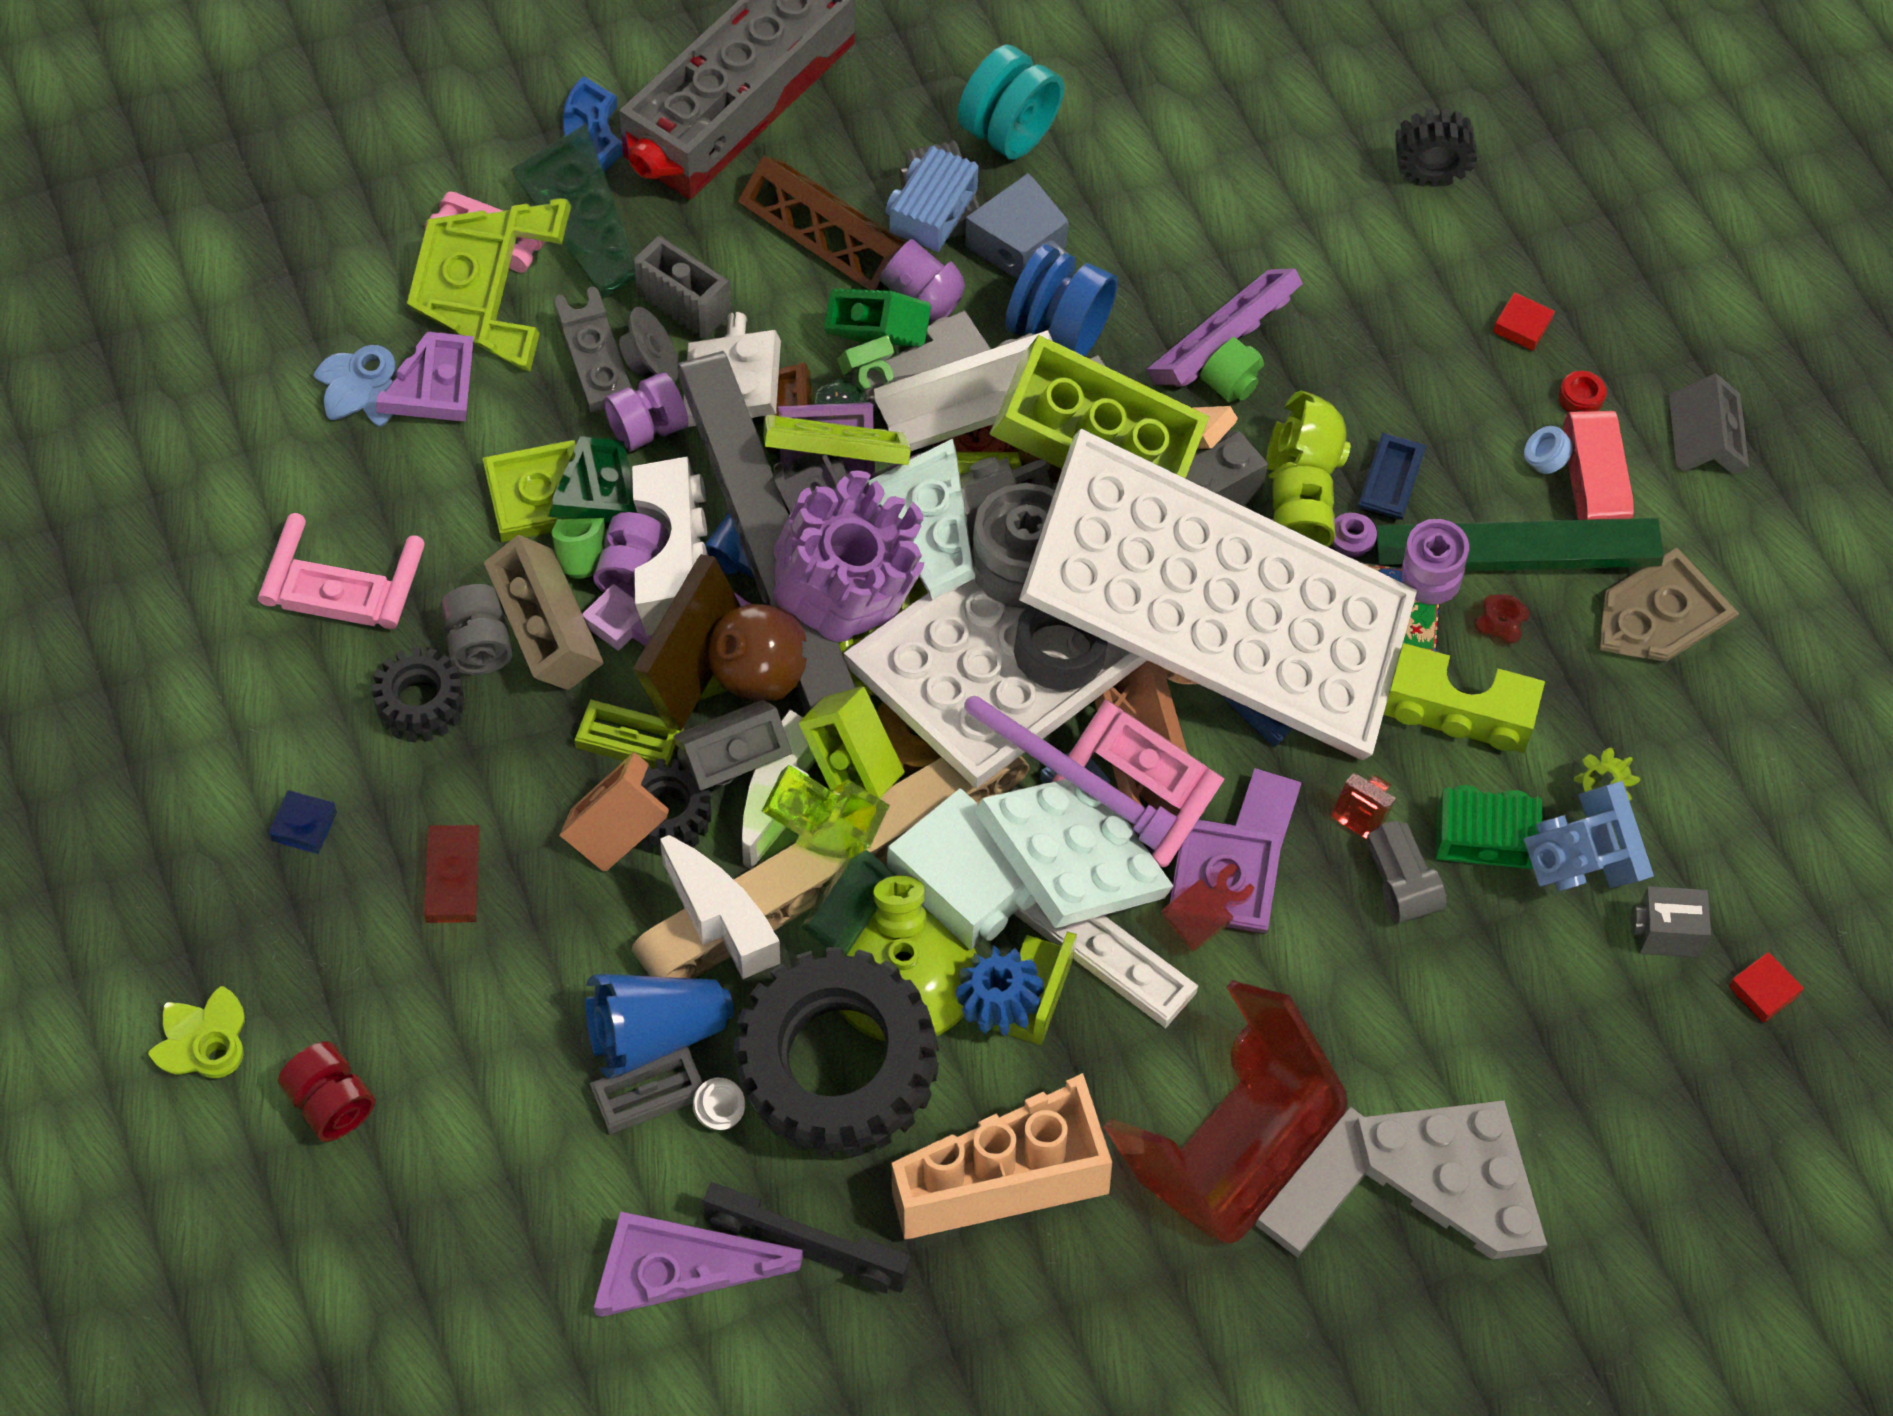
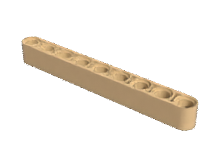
M1019 756L976 789L941 757L892 786L881 799L861 804L737 877L734 881L745 890L762 911L773 931L887 864L888 846L958 789L961 788L979 804L982 798L1006 793L1018 785L1028 774L1029 764L1022 756ZM685 909L643 933L632 946L633 954L647 974L655 977L694 979L731 957L722 938L705 945L702 944Z

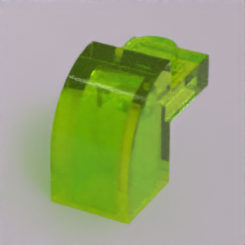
M788 765L781 770L761 812L799 834L796 844L820 855L843 859L855 857L871 847L890 805L849 779L831 791L796 768Z

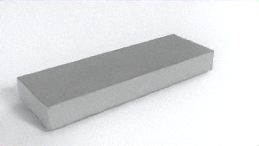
M1352 1107L1348 1109L1256 1222L1258 1228L1297 1258L1366 1175L1353 1127L1357 1118L1364 1116Z

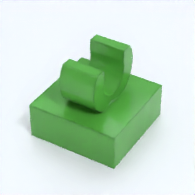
M888 335L848 349L837 359L844 376L857 372L855 382L861 392L868 391L871 388L870 382L867 379V372L869 370L879 372L884 384L893 380V370L885 362L895 353Z

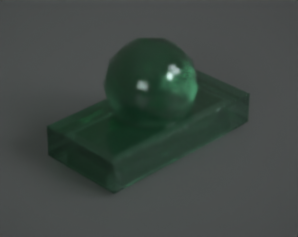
M862 845L854 847L832 881L827 882L818 891L815 906L801 927L826 948L842 947L845 956H847L878 909L874 901L875 886L885 878L898 875Z

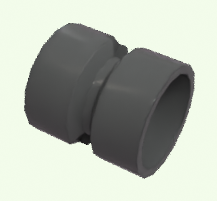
M471 584L461 586L446 594L440 605L445 632L448 634L446 640L451 665H456L460 673L481 675L499 670L508 664L513 656L508 627L505 625L507 622L505 611L495 588L485 584Z

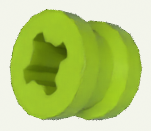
M892 876L883 879L875 886L874 901L877 907H879V910L876 912V927L879 932L893 938H906L920 933L926 927V911L921 906L925 900V887L921 881L910 876Z

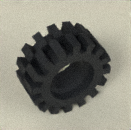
M1444 108L1440 109L1439 114H1433V109L1425 110L1426 116L1421 117L1417 112L1411 115L1412 123L1407 120L1401 123V129H1397L1395 133L1397 166L1400 174H1405L1407 181L1411 182L1416 178V185L1424 186L1426 181H1430L1431 187H1439L1438 181L1444 180L1446 185L1454 183V176L1461 180L1466 177V171L1471 172L1473 170L1474 162H1477L1474 127L1467 116L1462 119V113L1454 111L1449 116L1448 109Z
M414 647L412 648L413 656L406 657L404 650L395 653L396 663H393L389 658L383 661L384 672L376 670L374 675L375 684H372V693L378 718H380L381 724L386 731L391 728L392 735L398 739L406 732L408 742H416L417 734H423L424 740L427 742L433 740L432 731L437 730L441 737L449 732L447 722L456 726L459 721L458 712L463 713L464 695L459 671L456 665H451L450 658L444 654L439 659L437 650L430 648L427 655L422 656L421 648ZM428 684L434 686L437 690L436 697L424 705L410 706L403 704L400 700L401 693L412 685Z
M657 759L656 769L651 770L648 765L641 786L655 798L663 795H673L681 798L685 803V809L681 815L664 820L641 840L643 851L651 854L655 845L658 846L659 856H662L660 839L669 835L683 843L688 842L692 848L699 844V834L705 837L708 832V822H711V801L709 788L699 790L696 787L689 765L685 771H682V761L673 759L672 767L670 768L665 767L664 759Z

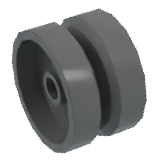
M1030 483L1004 486L989 494L977 510L972 549L975 571L974 579L988 597L1005 606L1023 609L1028 606V604L1020 601L1019 598L1055 490L1047 486Z

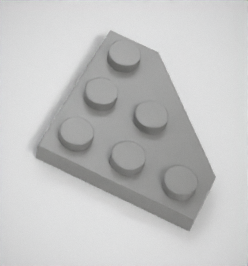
M1505 1100L1357 1118L1353 1127L1367 1176L1382 1186L1387 1182L1413 1200L1410 1205L1447 1229L1450 1225L1476 1243L1474 1245L1475 1249L1490 1259L1538 1254L1547 1246Z

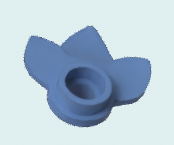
M367 345L357 350L354 354H334L326 358L319 365L314 373V377L319 382L328 385L324 396V408L329 420L346 417L363 408L368 418L376 426L382 427L389 421L393 414L376 413L377 396L381 391L386 392L393 383L392 380L396 373V362L388 349L379 345ZM376 360L380 362L376 370L367 371L364 369L365 365L370 361Z

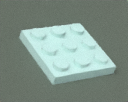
M1067 779L982 798L974 810L1054 928L1164 899L1173 888L1172 883L1162 871L1157 861L1152 857L1145 845L1138 840L1139 837L1132 830L1129 822Z

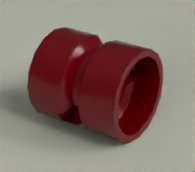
M329 1041L318 1042L296 1054L281 1070L277 1080L279 1087L293 1106L303 1109V1119L318 1139L324 1142L339 1139L356 1129L367 1119L376 1103L371 1091L358 1075L350 1074V1064L334 1043Z

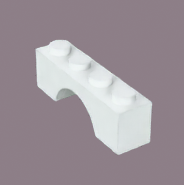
M688 457L632 466L633 501L637 512L662 523L669 531L670 537L666 546L656 557L635 568V605L647 636L653 635L697 558L700 554L707 555L704 542H700V537L707 536L705 514L703 508H699V503L706 502L705 487L701 474L693 475Z

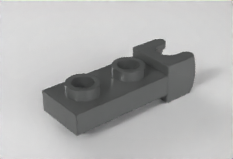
M592 286L587 289L589 302L582 309L570 307L563 295H557L553 301L556 322L562 339L565 341L589 413L605 410L604 397L627 387L632 389L608 323L598 289Z

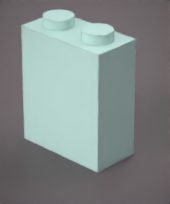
M960 788L888 846L886 872L891 877L910 876L921 881L925 887V900L922 906L971 950L984 938L987 941L994 939L1004 929L1008 918L1019 908L1023 911L1029 909L1036 903V900L974 812L978 804Z

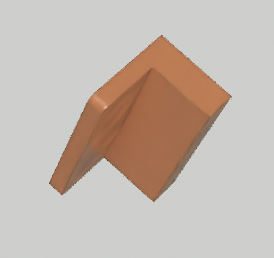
M635 752L627 757L570 809L560 833L564 840L602 871L609 870L667 818L669 809L641 786L649 764Z

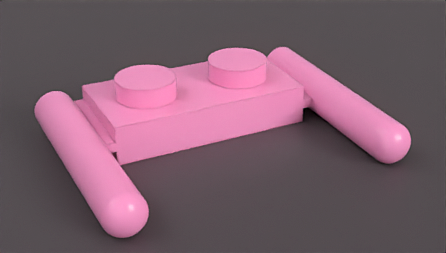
M290 514L285 522L258 595V601L266 606L279 604L282 609L370 626H375L378 623L386 629H396L425 546L423 539L415 535L406 539L393 580L387 581L386 576L296 559L292 562L306 520L301 514Z
M1105 699L1068 757L1085 767L1093 753L1096 752L1167 802L1180 809L1171 828L1152 853V857L1160 867H1167L1225 779L1123 711L1117 705ZM1057 773L1052 782L1065 778Z

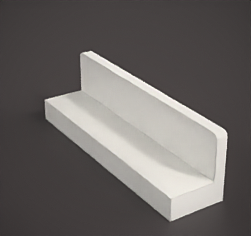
M1049 331L1039 333V335L1053 341ZM1038 334L875 388V401L889 427V431L903 432L911 451L994 424L1022 354Z

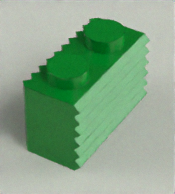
M833 288L829 295L824 330L826 334L851 339L859 343H867L888 335L892 345L921 347L926 339L931 306L929 302L890 290L869 291L865 289L844 290Z
M1459 785L1452 789L1450 787L1443 789L1436 810L1435 860L1534 870L1524 838L1538 834L1536 824L1542 822V799L1539 796L1531 798L1525 792L1519 790H1508L1501 794L1499 792L1492 794L1489 791L1482 793L1476 787L1469 785Z

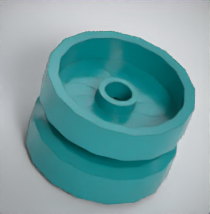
M1005 44L988 55L972 74L958 105L957 121L960 127L978 139H988L991 148L1008 159L1016 160L1026 155L1035 147L1050 128L1061 106L1065 83L1062 77L1044 65H1034L1029 55L1015 46Z

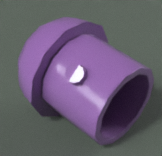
M913 239L905 243L894 255L878 279L893 292L929 302L931 311L928 323H933L939 318L947 317L960 302L965 289L963 276L953 262H949L944 266Z

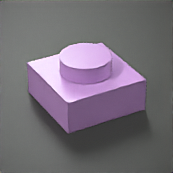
M612 584L582 614L589 630L618 651L632 638L631 627L640 619L635 599L615 584Z

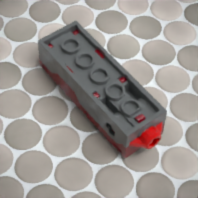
M738 0L619 110L623 157L630 162L632 168L640 176L647 179L657 178L691 200L855 44V0Z

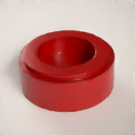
M1575 371L1564 378L1558 398L1561 406L1567 412L1600 411L1606 398L1607 388L1603 380L1596 374L1588 371Z

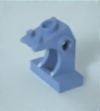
M1623 781L1578 794L1586 818L1567 824L1565 815L1536 824L1538 834L1524 838L1539 887L1555 882L1557 891L1572 888L1587 882L1585 873L1602 868L1609 889L1654 876ZM1611 821L1613 822V825H1614V828H1615V831H1616V834H1617V837H1618V840H1619L1621 849L1619 848V845H1618V842H1617V839H1616V836H1615V833H1614V830H1613Z

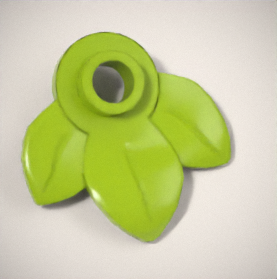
M220 986L211 995L205 1009L181 1003H166L163 1010V1028L167 1040L157 1044L149 1051L150 1058L160 1069L170 1074L179 1075L197 1071L208 1078H221L231 1074L239 1067L243 1059V1046L238 1037L245 1022L243 1007L237 997L224 986ZM221 1049L226 1051V1054L220 1059H209L210 1054L215 1050Z

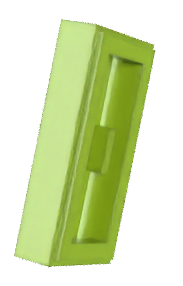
M590 699L575 738L576 749L622 761L635 752L652 769H656L657 759H664L665 767L671 768L672 757L676 755L678 749L673 736L684 731V727L681 731L666 727L660 717ZM595 718H598L605 721L644 730L647 732L667 736V740H662L651 736L639 734L637 730H633L626 727L616 728L609 725L594 722Z

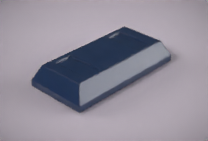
M1382 432L1358 507L1364 511L1391 519L1403 520L1426 445Z

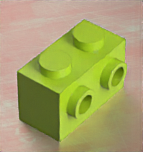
M864 686L824 696L798 722L839 809L881 799L905 772Z

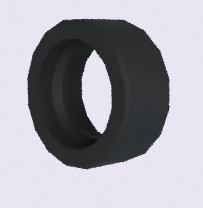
M1028 605L1019 616L1013 652L1019 669L1029 680L1044 688L1064 691L1080 688L1096 678L1104 666L1108 641ZM1060 625L1071 627L1084 635L1090 642V648L1087 653L1080 657L1070 659L1055 658L1039 650L1032 641L1033 634L1048 626Z

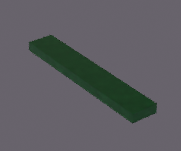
M1659 518L1454 523L1463 530L1468 538L1469 553L1465 571L1662 566L1664 559ZM1417 524L1376 525L1378 565L1402 568L1409 534Z

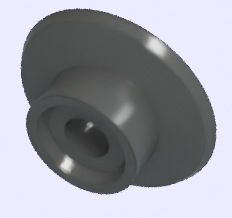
M635 307L628 319L630 332L621 336L619 342L626 363L638 376L644 377L651 372L654 375L665 372L673 381L677 380L679 377L678 357L668 333L651 312L642 307Z

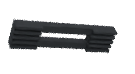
M714 1182L710 1183L703 1199L704 1219L711 1222L713 1230L734 1236H739V1233L762 1242L803 1250V1257L859 1277L860 1284L882 1293H887L888 1288L899 1293L903 1292L910 1274L911 1255L860 1237L858 1244L764 1210L760 1208V1199Z

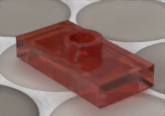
M479 825L429 826L424 908L426 923L477 922L480 856Z

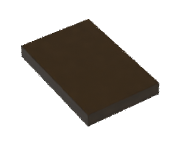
M700 554L633 668L666 727L679 731L683 729L713 676L707 655L709 637L718 621L731 610L741 607L721 567L713 556Z

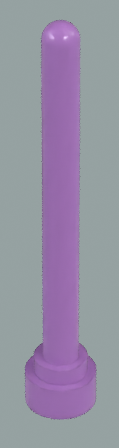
M970 696L966 699L964 708L969 715L1134 824L1135 826L1132 830L1140 834L1138 840L1153 850L1158 847L1177 817L1161 806L1158 809L1151 805H1148L1147 808L1143 807L980 697Z

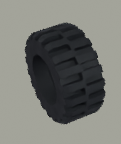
M830 947L826 949L827 957L815 959L812 951L797 955L800 964L789 970L781 963L770 971L774 980L767 987L761 983L757 984L750 994L753 1001L751 1009H742L737 1023L741 1030V1035L734 1039V1055L739 1063V1068L736 1070L748 1099L765 1125L776 1136L782 1135L789 1145L801 1151L806 1147L812 1148L817 1156L833 1158L834 1151H845L848 1157L863 1155L862 1147L876 1143L879 1150L892 1143L890 1138L892 1133L899 1128L905 1133L916 1122L913 1116L918 1108H926L932 1096L930 1091L931 1083L937 1081L939 1069L937 1051H939L927 1005L923 1003L920 992L910 979L904 980L902 978L899 968L887 960L882 962V964L875 962L873 954L857 949L853 957L845 956L842 947ZM837 1010L855 1011L871 1017L879 1025L885 1036L886 1058L879 1072L869 1083L859 1090L846 1095L822 1096L805 1090L796 1081L790 1068L789 1052L795 1037L808 1022L824 1013Z

